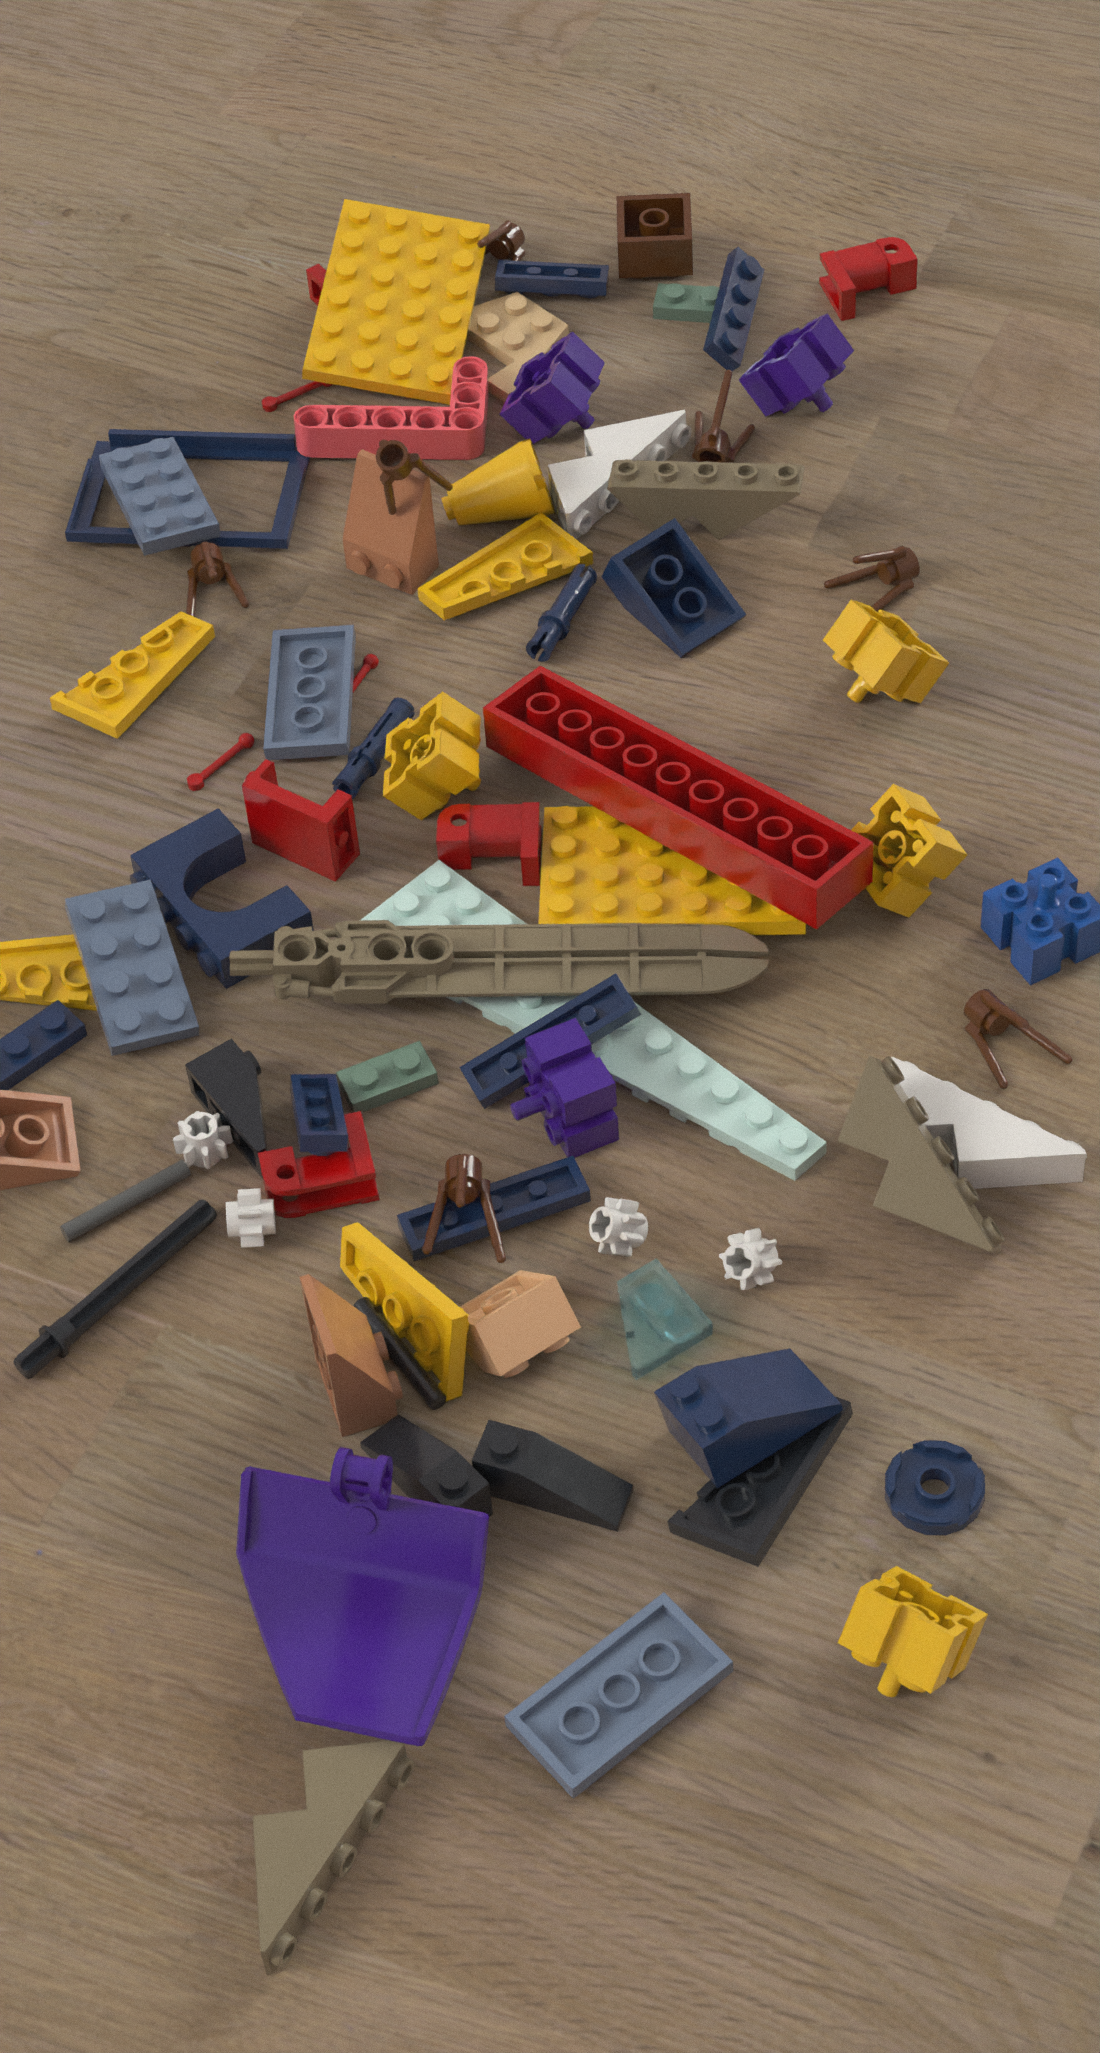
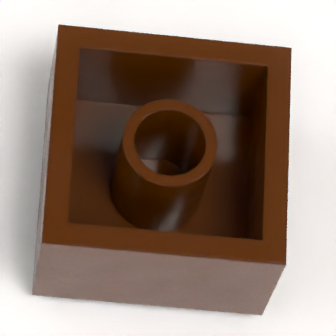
M690 193L616 196L619 278L641 279L644 277L693 275Z

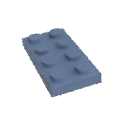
M174 437L154 439L149 443L128 448H117L112 452L99 455L100 467L144 556L220 537L219 523Z
M354 625L273 630L263 747L267 760L349 755L356 644Z
M151 880L66 898L65 910L111 1055L114 1056L199 1036L198 1021Z
M663 1592L504 1716L505 1725L574 1799L733 1672V1661Z

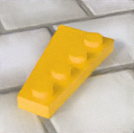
M539 513L418 588L419 601L445 621L571 573L578 564H585V567L594 564L593 552L543 513Z
M182 611L178 612L140 638L141 644L133 650L124 651L122 649L110 657V665L96 674L89 671L77 679L78 686L65 694L60 690L51 696L52 710L118 739L215 638L213 625Z
M74 935L0 942V1000L39 1005H51L59 1000L67 1008L97 1011Z
M356 1222L342 1227L340 1268L363 1297H368L375 1307L381 1306L383 1308L386 1321L399 1338L406 1337L417 1351L414 1353V1356L426 1372L432 1370L441 1381L438 1387L447 1397L446 1402L462 1396L466 1340L469 1331L468 1314L360 1223Z

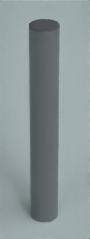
M180 1160L60 1226L63 1236L68 1242H71L191 1176L187 1164L184 1160Z

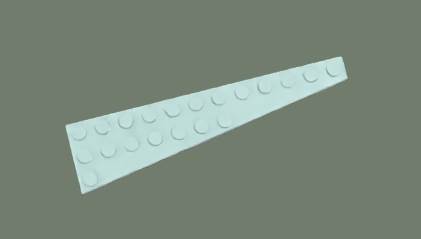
M440 860L361 919L389 920L395 926L526 924ZM577 996L447 998L458 1004L464 1001L482 1010L483 1017L498 1025L508 1027L513 1033H517ZM638 1004L636 1006L641 1013L640 1016L592 1044V1052L595 1057L601 1058L615 1081L632 1089L633 1096L646 1103L650 1099L668 1108L671 1116L684 1123L688 1119L708 1129L709 1136L726 1145L736 1147L741 1153L794 1181L826 1154V1141Z

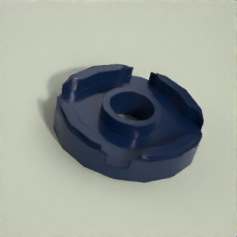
M924 1440L913 1444V1448L906 1450L904 1453L900 1451L892 1458L885 1473V1501L892 1515L906 1528L924 1535H948L963 1530L978 1517L985 1502V1475L981 1467L978 1468L977 1464L972 1460V1455L963 1447L947 1441ZM938 1479L943 1481L949 1489L942 1494L933 1495L923 1490L921 1485L925 1481Z

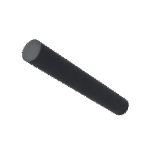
M368 1297L357 1300L353 1306L367 1316L373 1334L382 1332L390 1358L430 1409L437 1410L442 1407L447 1397Z

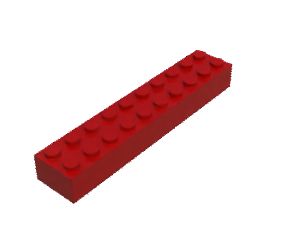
M541 665L483 707L487 748L816 930L873 882L874 842Z

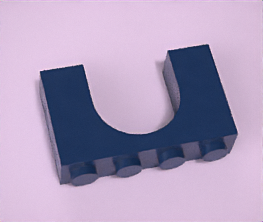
M219 808L130 855L134 871L130 875L131 883L151 880L165 924L169 922L174 927L177 939L185 950L192 949L197 954L199 964L208 977L215 976L226 989L249 977L230 976L229 955L231 951L274 950L275 931L283 926H289L292 929L311 926L312 931H314L311 911L288 885L245 908L230 912L206 910L192 902L194 895L205 884L246 863L241 833Z

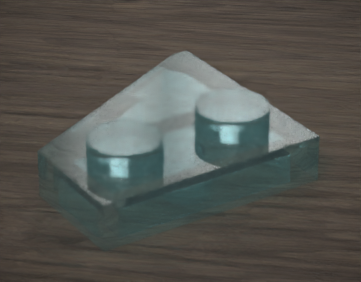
M657 1258L617 1281L631 1372L636 1380L713 1334V1323Z

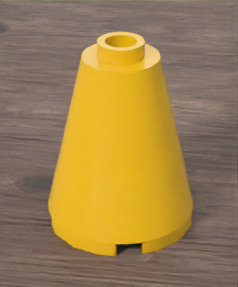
M531 439L518 442L452 484L453 489L447 491L448 496L441 498L448 520L456 518L460 526L533 518L539 513H543L545 516L555 513Z

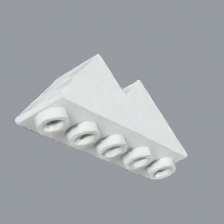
M680 410L584 430L585 457L548 465L550 496L562 529L577 539L581 535L586 534L592 525L603 515L614 509L619 500L607 490L612 463L615 460L665 461L679 448L684 447L691 436V427L686 425V411Z
M891 1057L904 1076L905 1080L899 1083L908 1098L915 1096L926 1110L929 1120L924 1124L932 1137L940 1136L952 1152L955 1174L959 1179L965 1176L974 1189L1083 1181L1087 1154L1085 1149L1076 1142L1064 1140L1051 1134L1032 1121L1018 1118L1000 1109L999 1106L991 1101H983L959 1089L952 1082L942 1081L921 1071L910 1062Z

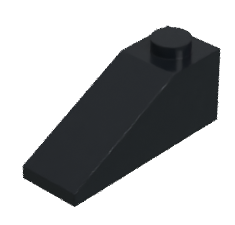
M231 1038L185 1064L191 1093L204 1109L211 1115L219 1113L222 1126H230L232 1143L263 1179L258 1153L268 1151L262 1098L258 1082L261 1068L254 1055L249 1050L243 1052Z
M398 1414L360 1442L361 1448L370 1458L377 1459L379 1455L392 1457V1480L409 1498L484 1512L489 1517L493 1515L490 1486L487 1480L457 1450Z
M488 1420L471 1460L472 1466L489 1483L492 1497L617 1532L634 1490L633 1484L536 1432L493 1420Z

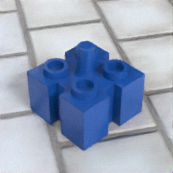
M1058 857L1028 871L1027 882L1023 884L1016 882L1012 878L983 892L980 927L999 950L1008 946L1011 947L1010 962L1030 986L1060 972L1061 960L1070 957L1076 964L1100 952V904L1089 892L1084 894L1077 893L1078 879Z

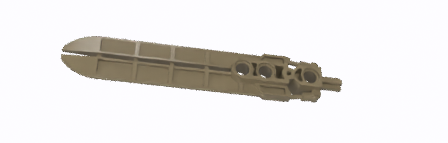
M350 920L337 922L335 928L312 931L311 926L295 929L283 926L275 931L274 950L231 951L229 960L230 976L274 975L275 996L279 999L284 1000L290 997L309 999L311 994L333 997L334 1002H342V1004L388 1003L393 998L579 996L615 973L630 995L721 993L744 986L768 970L769 959L740 957L767 956L769 951L767 945L755 936L731 926L716 924L602 923L395 926L389 920Z

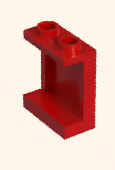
M267 759L255 771H251L246 776L242 784V792L252 843L336 882L360 855L352 795L337 789L323 806L278 786L275 764Z

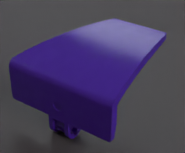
M340 1447L335 1455L330 1482L251 1466L246 1467L241 1474L236 1555L263 1642L294 1719L296 1721L409 1745L423 1746L452 1681L480 1601L484 1581L489 1525L488 1514L391 1494L392 1457L379 1455L377 1459L358 1456L353 1454L352 1449Z

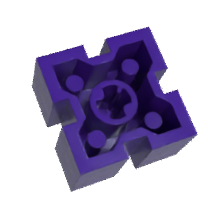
M827 313L808 322L802 329L798 327L779 336L763 353L764 357L755 362L739 378V382L765 417L779 410L783 414L787 413L803 399L807 403L813 401L821 412H825L833 405V401L825 392L826 388L823 384L835 378L846 368L843 362L853 353L854 349Z
M571 332L554 343L546 354L541 352L522 364L513 384L516 389L508 394L499 415L526 440L531 439L532 444L544 437L552 438L569 421L577 422L583 429H588L595 420L588 412V400L600 384L599 375L605 362L574 332Z
M576 1018L526 1037L527 1057L522 1059V1066L529 1081V1086L524 1088L526 1098L510 1105L515 1120L519 1121L541 1112L545 1119L544 1127L553 1146L560 1144L567 1157L574 1156L576 1158L619 1140L618 1117L613 1110V1107L617 1106L616 1083L601 1058L595 1057L592 1052L591 1042Z

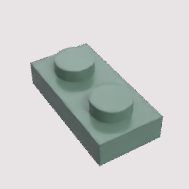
M658 283L653 304V319L710 323L719 287Z
M420 1041L336 1072L338 1085L353 1113L358 1111L363 1113L439 1084L437 1071Z

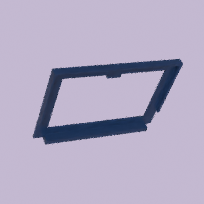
M109 429V441H97L92 458L87 461L65 530L67 542L138 544L131 528L91 527L106 479L100 467L99 455L112 452L117 448H128L149 443L154 439L174 437L185 459L289 461L271 532L220 531V537L184 545L185 547L209 542L218 547L288 549L310 457H305L297 451L295 434Z

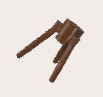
M506 220L498 229L486 235L477 243L480 248L487 245L485 255L490 252L495 258L500 260L511 258V261H520L525 256V251L521 248L525 241L524 233L519 226L509 220Z
M731 370L725 371L711 429L704 434L703 413L701 411L695 413V447L692 458L697 462L734 463L736 454L755 430L753 424L748 425L731 446L728 434L720 429L732 378Z
M381 440L379 442L380 447L376 452V461L382 471L380 481L384 487L386 504L390 515L396 513L392 483L394 480L405 479L413 468L419 469L445 490L451 491L453 489V485L422 461L417 453L410 454L403 443L397 440Z
M202 542L197 545L190 554L192 568L187 571L189 584L186 614L195 617L198 582L215 584L222 577L226 579L242 607L247 608L249 601L234 577L230 564L224 562L220 548L209 542Z
M902 545L892 550L853 557V563L855 564L880 562L876 565L827 580L824 583V587L832 588L878 574L884 584L895 586L871 606L878 612L902 592L914 588L912 579L918 577L920 566L915 553L910 548Z
M983 989L976 992L965 1004L964 1015L970 1020L969 1024L965 1027V1031L975 1040L1000 1088L1006 1089L1008 1082L984 1034L998 1036L1010 1024L1064 1063L1070 1064L1073 1059L1069 1054L1029 1026V1022L1007 1007L991 990Z
M457 1154L446 1161L445 1179L438 1182V1195L422 1248L424 1254H430L447 1199L450 1198L456 1203V1206L463 1207L465 1204L475 1201L478 1196L482 1203L498 1263L506 1261L503 1242L490 1196V1181L482 1178L483 1166L479 1158L469 1154Z

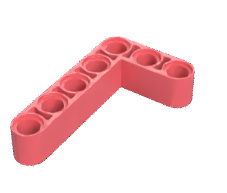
M473 356L463 357L455 362L452 374L450 407L303 406L294 414L297 451L301 455L311 458H357V454L362 449L376 455L381 440H397L405 445L410 454L417 453L421 459H475L482 455L485 449L489 399L487 363L483 359Z

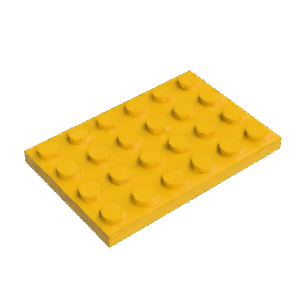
M344 199L302 369V379L450 405L453 366L456 361L463 358L487 247L486 245L480 248L477 243L489 234L490 224Z
M594 806L544 807L538 924H716L731 926L751 935L806 934V923Z

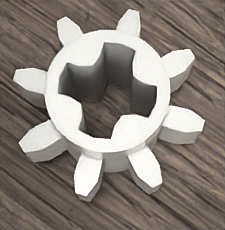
M196 1111L188 1116L185 1121H178L180 1135L173 1137L176 1153L184 1154L185 1163L188 1167L194 1164L198 1167L210 1169L221 1158H228L226 1145L232 1143L233 1140L230 1126H222L219 1113L211 1115L206 1112Z
M261 1188L240 1189L237 1194L238 1201L226 1202L228 1237H241V1248L264 1246V1235L276 1234L274 1199H261Z
M607 1197L605 1198V1207L602 1206L595 1209L590 1217L589 1232L594 1241L601 1242L598 1249L599 1253L631 1257L632 1247L636 1248L643 1244L648 1234V1222L642 1213L637 1212L639 1202Z
M760 1228L747 1230L745 1234L729 1235L727 1238L731 1246L727 1248L725 1253L719 1254V1258L723 1260L726 1271L724 1277L726 1279L740 1280L741 1290L754 1288L757 1284L762 1286L774 1282L773 1275L770 1272L777 1265L782 1264V1260L778 1258V1252L775 1247L777 1240L761 1238Z

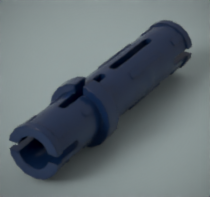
M585 564L575 566L550 610L542 613L538 620V629L526 645V651L531 658L535 659L540 649L543 648L544 650L539 656L538 661L545 662L549 660L558 641L566 638L570 631L571 620L591 587L597 581V574L590 566L583 577H580L585 569Z
M399 697L391 701L387 710L377 721L360 746L354 747L349 753L347 765L332 782L335 792L338 789L352 795V799H354L369 777L375 776L381 768L380 761L385 755L386 734L408 717L412 719L415 715V712H413L414 707L409 701Z

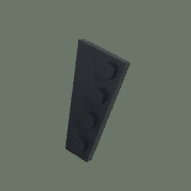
M836 1397L842 1404L843 1411L719 1488L709 1480L697 1492L698 1499L685 1512L679 1509L667 1521L670 1533L759 1567L853 1415L851 1402Z

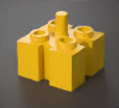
M852 599L823 639L834 651L832 658L848 670H854L859 675L847 692V696L856 703H860L868 691L873 694L883 691L898 702H902L905 698L921 703L949 664L930 644L920 640L917 637L919 634L898 615L883 610L876 612L871 606Z
M442 691L420 708V716L413 721L408 717L386 734L385 759L391 763V767L384 771L383 797L422 821L435 810L443 808L447 804L451 793L457 795L464 789L475 791L481 783V778L479 777V753L477 752L481 742V716Z
M892 784L870 808L875 815L870 823L866 825L858 822L851 830L874 842L873 882L866 887V890L878 906L909 918L932 894L929 889V883L933 878L937 877L945 880L966 858L967 853L950 831L936 826L941 819L923 796Z
M898 1566L883 1573L880 1581L873 1579L860 1587L838 1644L851 1650L852 1657L862 1664L871 1667H880L882 1662L887 1664L877 1687L881 1694L887 1697H896L901 1684L910 1690L921 1693L927 1691L931 1694L945 1684L947 1677L952 1679L965 1670L988 1614L953 1595L943 1596L931 1589L932 1584Z

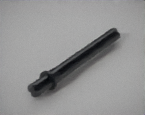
M198 1200L68 1313L57 1319L49 1327L43 1325L39 1328L40 1336L14 1359L13 1363L17 1370L25 1378L30 1379L57 1356L65 1358L69 1354L68 1348L83 1333L216 1219L217 1213L206 1200Z

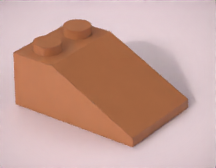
M362 449L357 454L343 533L346 568L357 574L384 583L391 588H396L413 595L439 567L430 477L412 470L405 479L394 480L392 485L396 502V513L390 515L386 504L384 487L380 481L382 471L377 464L376 455Z
M0 1090V1190L77 1177L81 1170L71 1097Z
M310 1274L299 1277L315 1360L342 1437L386 1424L398 1415L396 1400L402 1399L403 1393L396 1371L386 1372L383 1361L389 1360V1354L382 1332L373 1334L365 1314Z

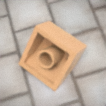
M520 1270L460 1306L468 1314L469 1331L466 1340L467 1353L483 1372L500 1377L503 1375L504 1378L512 1377L524 1371L530 1365L528 1359L542 1351L550 1353L560 1349L569 1342L568 1335L581 1328L556 1276Z

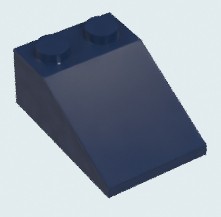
M676 518L612 556L601 576L622 606L680 658L739 622L747 615Z
M790 1348L695 1366L654 1391L669 1432L717 1488L843 1411L842 1404Z

